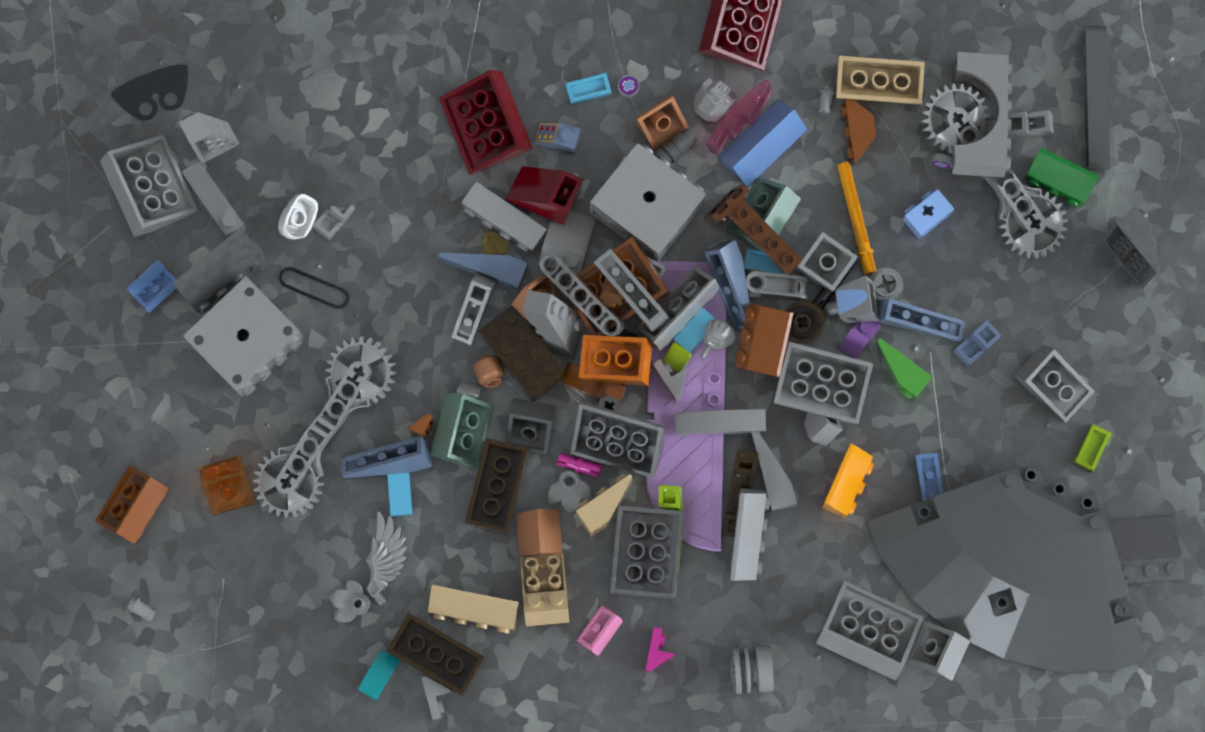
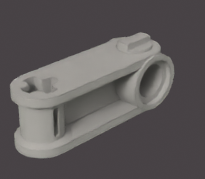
M750 269L747 272L748 297H768L796 301L807 300L805 295L806 283L809 282L807 277L767 273L756 269ZM750 280H759L761 287L753 288L750 285Z

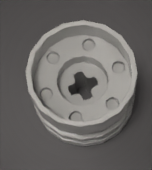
M756 646L754 657H750L748 648L744 647V657L742 658L739 657V649L733 648L730 670L731 681L736 694H742V684H746V692L750 694L752 683L757 684L759 693L773 692L774 678L771 647Z

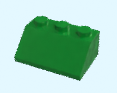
M1040 148L1024 180L1028 181V185L1031 187H1041L1047 190L1050 196L1061 197L1067 200V204L1077 208L1078 206L1083 207L1099 175Z

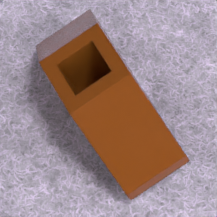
M844 99V104H841V115L846 117L847 125H844L845 138L849 137L850 144L847 146V156L852 158V164H857L877 136L874 115L856 101Z

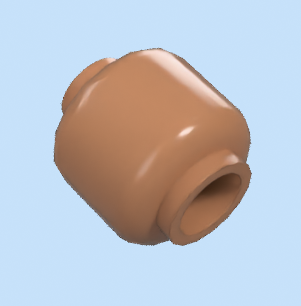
M488 354L479 357L473 368L478 383L487 388H493L501 384L505 375L500 360Z

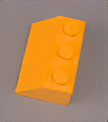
M854 444L849 445L824 501L823 509L843 518H846L848 514H853L857 505L854 499L857 494H862L866 483L862 482L865 474L870 475L874 463L871 462L873 456Z

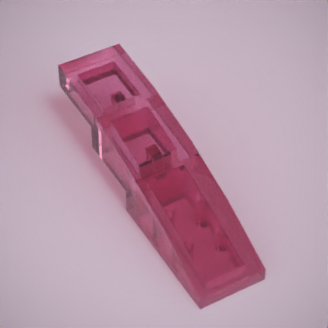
M768 80L762 81L749 91L717 125L706 142L711 153L718 155L727 138L736 140L745 123L753 126L773 91Z

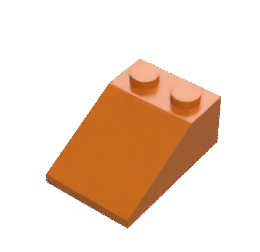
M583 335L579 378L624 385L648 386L653 343L647 338Z

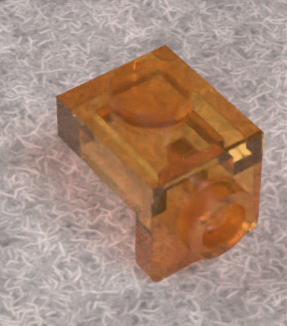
M605 278L599 299L603 300V305L615 308L616 304L621 305L623 297L609 280Z

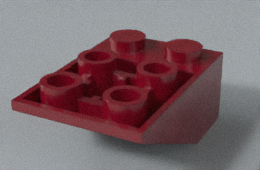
M522 166L505 201L565 225L581 192L583 179L562 170Z

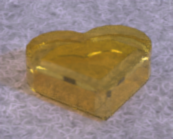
M493 231L484 234L483 245L485 254L504 255L508 252L509 245L505 239L499 238Z

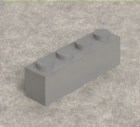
M475 182L461 202L462 207H464L463 211L473 218L477 216L482 220L481 223L490 230L495 228L499 231L498 235L506 241L511 239L517 243L516 247L524 253L529 251L533 254L547 234L545 227L478 182Z

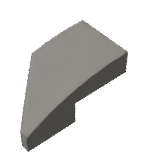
M349 205V207L338 208L330 206V210H326L313 224V229L329 241L354 212L355 206Z

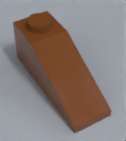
M569 361L564 369L567 377L560 381L598 402L605 396H612L620 403L626 392V387L617 383L579 378L580 366Z

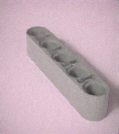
M547 255L541 259L540 269L604 334L618 336L622 333L624 328L622 320L559 257ZM551 259L556 262V268L553 271H549L547 268V263ZM568 274L571 277V283L568 286H564L562 278ZM580 290H584L587 295L586 299L582 302L577 298ZM599 305L602 309V313L598 317H595L592 312L593 307ZM611 320L617 323V329L614 332H610L607 327Z

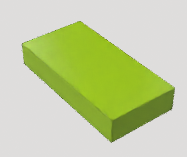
M1091 424L1073 463L1093 473L1112 433Z

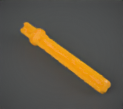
M842 162L837 167L859 252L857 256L861 257L864 274H871L876 271L872 255L874 250L870 247L850 163Z

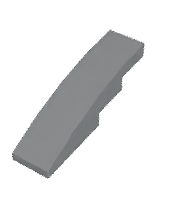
M745 409L675 413L676 435H727L766 431V410Z

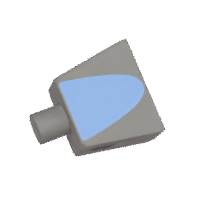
M867 276L836 288V301L826 303L828 315L838 314L839 318L845 323L879 320L874 282Z

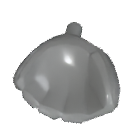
M710 320L704 333V345L706 347L701 353L700 358L705 359L710 349H724L733 344L736 340L733 328L724 321Z

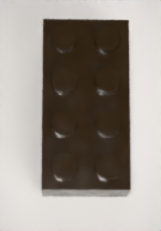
M512 305L479 329L483 340L531 401L534 402L567 377L565 370Z
M486 438L465 520L467 526L504 535L509 534L529 448Z
M410 613L407 614L386 650L389 654L463 697L486 659L481 654Z

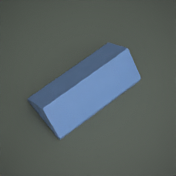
M777 100L733 141L717 159L747 188L808 129L793 108Z

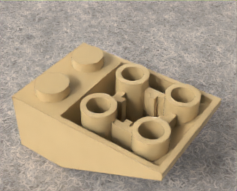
M625 474L614 480L612 487L608 489L605 486L596 493V498L591 501L586 499L578 505L576 515L591 537L610 525L618 505L621 504L632 483L631 474L627 477Z
M563 553L520 557L526 626L569 623Z

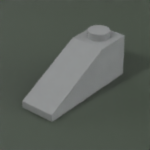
M479 273L475 275L470 283L451 336L452 338L472 345L494 292L496 280Z

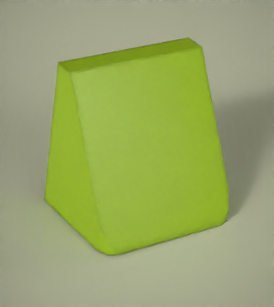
M674 342L662 361L664 363L667 362L672 369L679 373L691 360L692 354Z

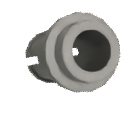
M822 86V89L819 90L820 100L817 112L831 114L832 100L836 93L834 88Z
M133 598L127 609L130 610L131 614L134 612L150 622L157 610L141 602L140 598Z

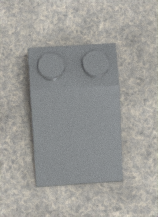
M571 212L565 225L551 220L538 262V269H540L541 259L547 255L559 257L575 274L582 271L596 218ZM551 259L548 261V269L554 270L556 268L555 260Z
M1044 344L1015 374V377L1029 392L1065 423L1095 392L1055 349Z

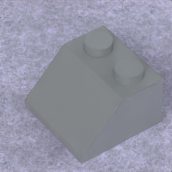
M822 232L798 265L796 271L809 278L811 282L833 292L858 256Z
M923 621L906 661L952 681L970 641L954 631Z

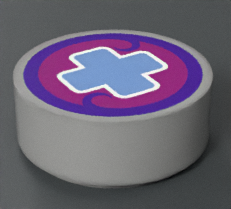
M624 76L618 82V91L623 97L632 98L639 92V82L634 76Z
M935 153L932 155L931 164L941 169L952 168L953 158L946 154Z

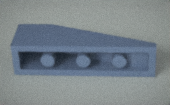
M736 240L724 241L716 244L704 253L714 279L720 287L719 292L735 331L743 329L745 311L749 303L744 263Z
M442 252L438 255L439 261L474 274L479 273L516 290H520L528 269V263L525 262L526 259L518 255L511 257L508 255Z
M891 298L878 301L879 320L875 322L956 342L962 341L966 321Z
M421 436L343 457L341 458L342 477L352 478L410 473L432 467L431 448Z

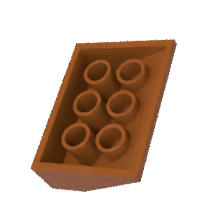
M633 237L612 250L656 302L671 293L660 274ZM594 263L576 274L622 320L623 324L637 316ZM570 278L569 280H567L566 282H564L563 285H564V286L570 285V283H571V278ZM580 290L577 294L578 300L582 302L586 299V292ZM571 301L590 333L597 336H606ZM599 305L593 307V315L595 317L601 315L602 309ZM614 320L608 323V330L612 332L617 329V323Z

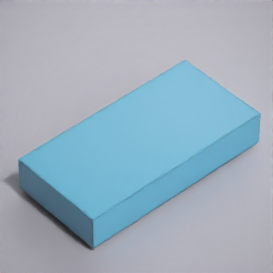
M607 73L565 83L570 105L612 94Z
M746 249L745 271L756 269L767 273L785 274L763 251Z
M702 308L685 328L677 334L674 341L691 353L704 340L707 323L710 320L714 321L716 319Z
M410 473L387 474L391 517L413 515Z

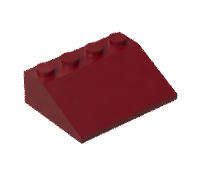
M712 0L698 52L718 60L764 71L782 0Z
M489 70L439 97L469 175L516 158L533 149L502 71Z

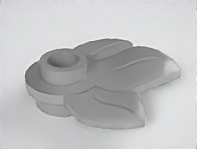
M572 470L562 472L558 482L552 484L548 492V502L554 504L561 501L564 509L570 514L577 510L580 499H591L589 485L581 481L579 475ZM571 477L574 480L573 484L567 485L565 483L566 478Z
M348 580L345 589L335 590L329 595L332 604L338 608L334 617L338 622H351L357 615H364L370 609V599L363 594L361 584L354 580ZM361 600L362 605L357 608L356 603Z

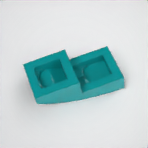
M381 649L362 680L358 691L377 701L400 660Z

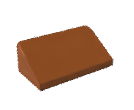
M426 414L409 426L410 434L416 437L421 436L424 440L427 439L434 423L431 414Z

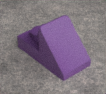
M875 321L856 323L838 349L849 357L857 359L881 325Z

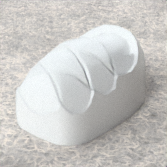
M295 194L280 216L278 222L279 233L291 240L306 237L317 215V202L305 194Z

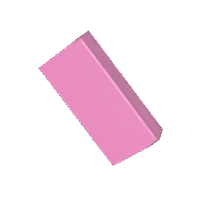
M601 605L576 641L599 656L623 620Z

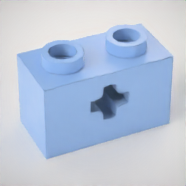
M938 189L934 193L932 191L926 193L921 198L922 202L919 205L913 204L905 210L906 215L903 221L918 239L922 238L954 211L952 205ZM930 209V210H931V214H930V215L927 214V215L924 216V215H923L924 210H925V211H928V210Z

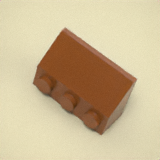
M748 303L743 329L740 334L739 348L736 353L735 366L780 377L794 313Z
M129 465L95 522L135 544L141 537L149 520L152 519L158 505L165 498L169 488Z

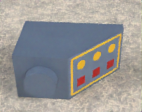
M539 122L534 144L575 154L580 138V128L562 123Z

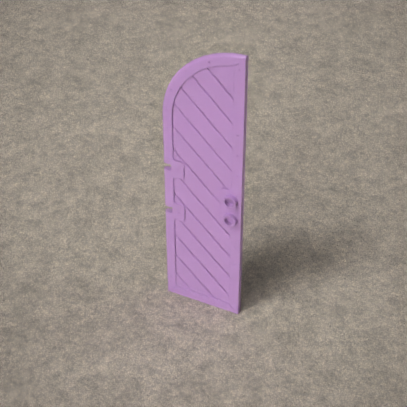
M659 261L660 264L667 267L662 279L670 292L695 266L714 278L708 262ZM718 290L714 298L709 300L702 308L708 311L716 320L726 322L727 310ZM664 298L659 300L657 303L660 304ZM677 334L671 339L670 344L661 351L652 345L650 364L655 363L659 359L663 360L675 342L674 338ZM703 340L691 352L692 358L684 367L688 371L680 402L677 403L656 369L650 370L647 386L646 413H654V420L647 421L664 425L665 429L660 464L654 478L645 476V484L649 501L654 509H661V507H658L659 485L681 486L684 511L682 540L700 549L721 552L724 434L676 435L675 413L724 410L726 348L719 350L710 349L705 359H701L700 355L706 347ZM672 369L674 373L671 374V377L677 374L678 372Z

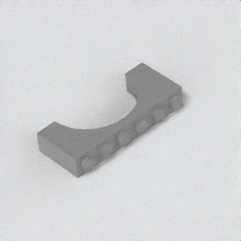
M957 52L955 81L970 84L981 90L989 98L995 109L996 125L988 135L976 142L955 145L952 174L1004 178L1006 170H1010L1011 157H1007V151L1011 149V138H1007V135L1011 131V119H1008V113H1011L1012 101L1008 100V95H1011L1012 82H1008V76L1012 75V64H1009V55Z

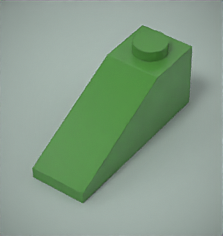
M879 338L876 346L897 387L901 389L900 393L909 400L911 398L916 400L933 376Z

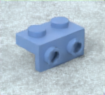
M157 260L127 287V290L150 313L176 289L173 284L176 278Z

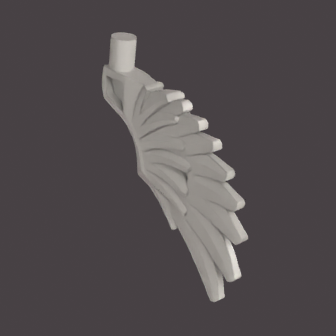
M377 512L376 540L372 538L371 551L366 559L371 570L370 581L366 590L382 606L387 600L381 592L389 585L388 582L395 580L396 576L400 575L399 570L404 567L402 562L406 560V557L402 555L407 548L405 546L402 547L406 540L404 536L400 539L402 528L398 527L393 534L392 517H388L387 524L385 525L381 512Z

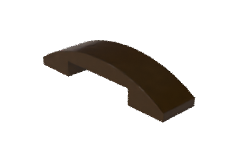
M737 449L722 535L731 537L735 535L740 488L752 489L759 453Z

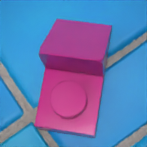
M654 627L645 672L650 673L675 656L674 653L658 650L659 647L663 648L666 636L662 634L661 628Z

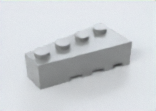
M197 112L185 115L182 121L179 122L202 164L239 145L234 132L226 121Z
M528 290L522 312L530 324L535 325L536 333L542 335V342L544 345L549 346L548 350L552 354L573 358L579 333L584 326L580 315L552 294Z

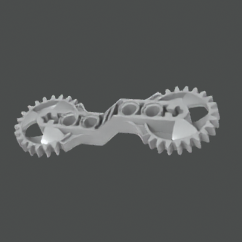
M955 83L950 84L949 89L944 85L942 86V92L939 89L934 90L936 97L928 96L931 103L923 104L927 111H922L921 114L925 115L926 119L921 120L920 123H926L927 126L922 131H929L926 139L933 138V146L940 143V151L947 147V153L953 154L955 145L976 142L989 133L991 123L985 121V118L991 115L984 113V110L989 108V106H982L981 103L985 98L978 99L979 92L971 93V86L964 90V84H959L957 89ZM975 102L977 106L967 113L964 109ZM937 106L946 110V112L942 116L933 111L932 108ZM954 115H958L957 122L952 121ZM944 124L946 129L936 135L934 130ZM966 130L971 133V140L969 142L965 141L963 137ZM1011 169L1006 170L1004 178L982 176L999 196L1000 210L997 219L1003 221V224L998 225V228L1004 229V232L999 236H1006L1007 239L1003 244L1011 243L1010 251L1017 249L1016 255L1021 256L1024 252L1025 258H1029L1031 253L1033 258H1038L1039 253L1042 257L1047 256L1046 250L1053 253V245L1056 247L1061 246L1057 240L1065 239L1061 231L1068 230L1062 226L1063 223L1068 222V219H1062V215L1066 211L1059 210L1062 203H1054L1057 198L1056 196L1049 198V192L1042 194L1040 188H1030L1023 185ZM1007 183H1010L1013 187L1010 194L1005 191ZM1020 200L1025 204L1022 212L1017 209V203ZM1052 207L1054 212L1047 218H1044L1042 213ZM1031 220L1036 221L1034 223V227H1030V225L1032 224ZM1045 227L1055 231V236L1043 232ZM1021 229L1024 234L1013 240L1011 236Z
M361 336L359 342L356 337H352L351 344L349 341L344 340V347L337 345L338 353L331 352L330 354L334 359L327 360V363L332 365L331 368L325 369L326 372L331 373V376L325 378L329 389V398L322 412L304 432L300 441L291 446L278 448V454L275 451H271V458L267 455L263 457L266 463L260 462L257 464L261 470L254 471L259 478L253 480V482L257 483L259 487L253 490L256 492L260 491V495L256 499H264L261 506L269 505V513L276 510V516H280L284 512L285 518H288L291 513L293 517H297L299 514L298 510L302 515L305 514V507L313 509L311 501L319 502L315 495L323 493L318 489V486L324 485V483L318 481V478L324 476L320 458L326 444L345 422L349 413L357 408L371 406V399L374 403H378V396L381 398L386 397L383 392L384 390H392L388 383H395L390 378V375H394L396 372L392 371L390 367H393L396 363H389V359L393 355H385L388 348L380 349V341L373 345V338H369L365 342V337ZM342 356L353 363L347 367L338 359ZM383 358L384 362L373 368L371 363ZM363 367V370H362V371H363V373H365V374H364V375H361V376H359V377L357 378V376H358V374H359V371L357 370V368ZM372 376L384 383L382 388L370 381ZM347 384H351L354 388L352 396L348 395L345 391ZM336 402L340 403L343 407L340 414L334 410ZM309 440L315 443V450L313 452L307 449V442ZM298 458L304 463L302 470L298 469L295 465ZM268 466L279 472L277 478L266 471ZM293 474H295L296 476H293L290 480V484L292 485L287 487V481H285V479H288ZM276 486L278 491L267 496L265 492ZM301 486L306 491H308L311 494L310 498H307L296 491Z

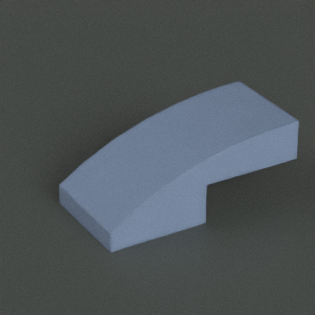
M987 320L953 352L969 367L1002 335Z

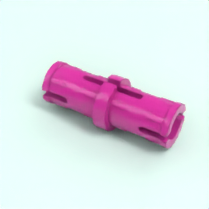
M560 452L557 466L575 470V473L579 474L582 472L597 478L602 468V464L584 460L583 457H574Z

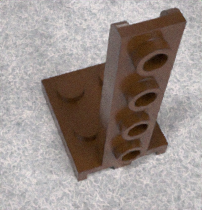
M744 185L733 187L704 219L711 224L723 222L729 217L788 275L803 259L744 201L746 199L744 196L749 190Z

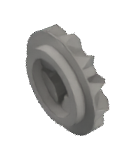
M880 268L870 277L874 282L876 299H896L900 296L903 290V280L896 270ZM883 278L886 282H894L889 286V293L885 288H878L882 285Z

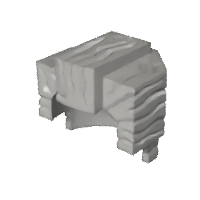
M710 78L707 79L698 90L692 103L695 113L705 121L717 123L720 118L728 113L735 102L728 95L731 88L722 81L715 83Z

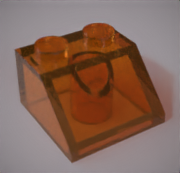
M241 455L199 467L201 483L213 515L255 503Z

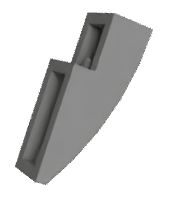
M1049 110L1008 114V119H1011V131L1008 132L1007 138H1026L1054 134L1053 116ZM996 116L985 118V121L991 123L989 133L996 125Z

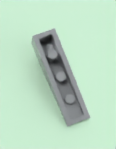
M199 160L182 171L190 186L227 238L240 227L243 231L247 230Z
M611 249L594 262L651 332L669 319L665 311Z
M751 432L754 450L756 453H759L758 465L767 493L766 496L770 497V511L775 512L795 507L797 500H800L797 487L793 488L792 482L760 433Z

